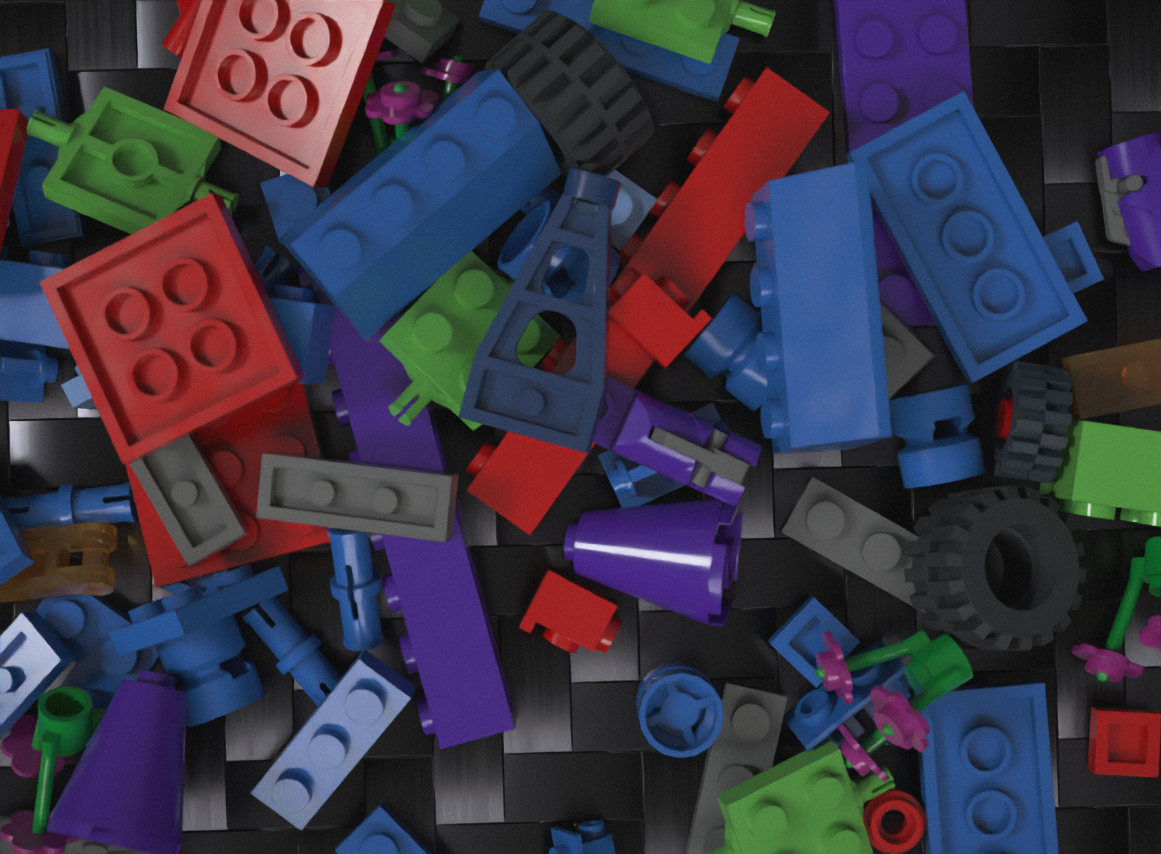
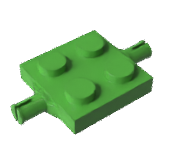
M595 0L589 23L711 64L718 41L729 30L731 24L767 37L776 10L772 11L743 0Z
M104 86L90 109L71 124L45 114L41 110L34 111L33 117H30L28 121L27 135L34 136L59 147L58 160L42 183L45 198L129 234H133L211 193L222 195L231 217L232 211L235 212L239 194L206 182V174L221 150V139L167 112Z
M472 250L445 272L379 340L403 364L412 381L404 392L388 407L390 413L395 417L413 400V404L398 419L404 425L409 426L431 400L450 408L459 416L475 353L515 282L512 277L507 281L505 278L497 275ZM538 314L535 315L518 342L517 356L519 360L526 366L534 367L561 336ZM460 418L473 431L482 425L481 423Z
M828 739L814 746L809 751L806 750L716 795L725 819V845L708 854H874L863 822V803L888 790L895 789V783L892 782L893 777L887 767L881 764L880 766L889 777L887 781L883 782L873 770L863 777L859 776L851 780L840 749Z

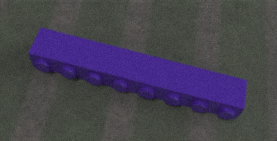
M299 267L298 275L301 288L315 290L313 302L334 305L304 268ZM334 306L327 366L335 365L341 389L332 391V399L338 421L342 428L351 425L358 449L349 452V461L450 473L431 403L429 402L409 426L400 423L398 419L413 404V400L395 417L388 408L412 381L403 364L379 340L406 313L405 308L365 341ZM457 498L453 537L450 541L439 542L369 532L374 549L377 551L385 548L392 572L383 575V585L392 612L402 610L408 635L400 636L399 638L405 666L409 674L418 671L420 674L425 696L416 698L424 733L426 735L436 733L439 747L443 749L515 729L517 716Z

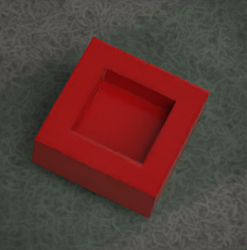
M1091 707L1088 770L1094 774L1158 777L1161 713L1149 709Z

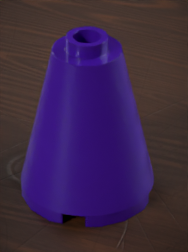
M707 499L585 511L581 515L579 523L571 522L567 528L564 557L565 560L574 562L576 575L706 625L724 628L731 613L733 599L723 598V588L730 589L732 580L737 581L742 546L743 513L737 512L742 502L740 499L735 506H732L719 499Z
M139 670L136 681L122 680L50 815L47 831L149 854L180 853L181 846H183L187 694L175 690L177 678L157 672Z

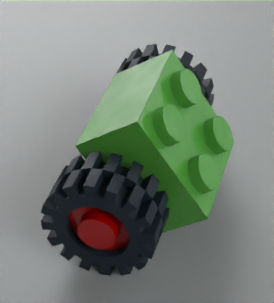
M1020 361L1010 362L1007 365V371H1004L1002 374V387L997 389L996 408L993 407L992 412L994 424L990 429L989 440H992V444L989 448V458H992L990 467L991 471H994V475L1041 482L1040 495L1059 498V511L1114 520L1116 507H1121L1120 520L1161 527V432L1089 421H1071L1072 414H1069V407L1073 404V393L1069 392L1072 380L1071 377H1068L1069 371L1067 369Z

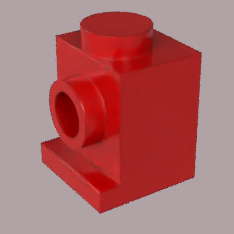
M632 267L610 290V299L615 304L608 311L609 319L662 369L666 368L712 319L703 309L694 318H691L683 310L690 303V300L678 287L663 275L654 283L645 273L642 275L635 267Z
M549 566L521 619L519 628L531 633L537 622L547 627L543 634L546 640L568 652L576 654L579 647L583 646L592 652L596 649L606 654L617 635L622 620L613 616L618 607L617 600Z

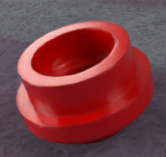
M900 789L888 790L867 801L863 808V822L869 841L882 852L890 854L906 852L913 848L924 834L926 823L923 808L906 791ZM889 810H899L903 814L901 825L894 830H887L881 824L883 815Z

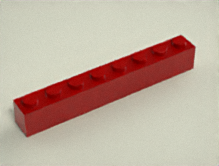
M767 67L756 83L745 76L723 107L733 114L719 135L708 128L688 156L687 160L694 164L696 168L682 187L671 180L651 208L650 212L659 218L657 223L645 239L634 232L619 253V268L622 272L610 287V290L632 267H635L642 275L645 273L654 283L663 275L690 300V303L683 309L688 313L745 233V208L747 203L752 201L751 196L768 181L785 177L830 112ZM611 299L609 303V310L615 304ZM609 319L608 377L634 389L654 360ZM577 335L571 343L561 336L539 368L554 374L569 372L576 362ZM508 431L498 447L487 440L465 471L475 478L467 491L531 535L588 453Z

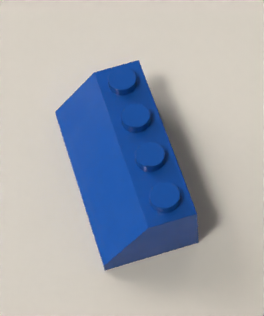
M499 69L478 71L434 108V114L431 117L422 118L286 232L279 240L362 339L366 341L562 173L540 123Z
M853 162L770 180L751 196L752 201L747 203L744 217L747 239L755 241L757 267H753L751 271L750 294L753 305L761 307L763 332L757 335L755 355L759 371L761 373L766 372L768 399H764L761 406L763 434L766 439H772L773 454L850 450L892 437L867 162Z

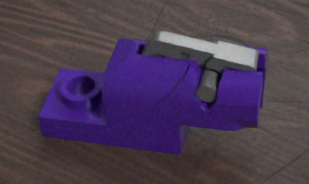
M1161 131L1106 148L1097 153L1099 158L1095 162L1106 237L1111 242L1126 245L1132 260L1141 271L1161 266Z
M608 377V388L593 443L732 506L738 503L746 488L741 483L749 466H756L761 453V445Z

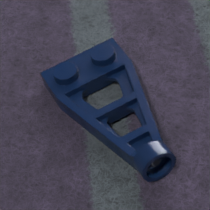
M569 169L562 197L475 353L459 418L580 452L590 453L608 388L611 219L621 182L595 173ZM577 201L598 207L592 214H582L575 206ZM564 246L584 250L590 260L586 293L578 302L549 296L543 290V280L555 252ZM543 311H555L565 314L575 325L577 332L576 362L573 368L565 374H554L526 366L517 356L518 342L529 322L535 315Z

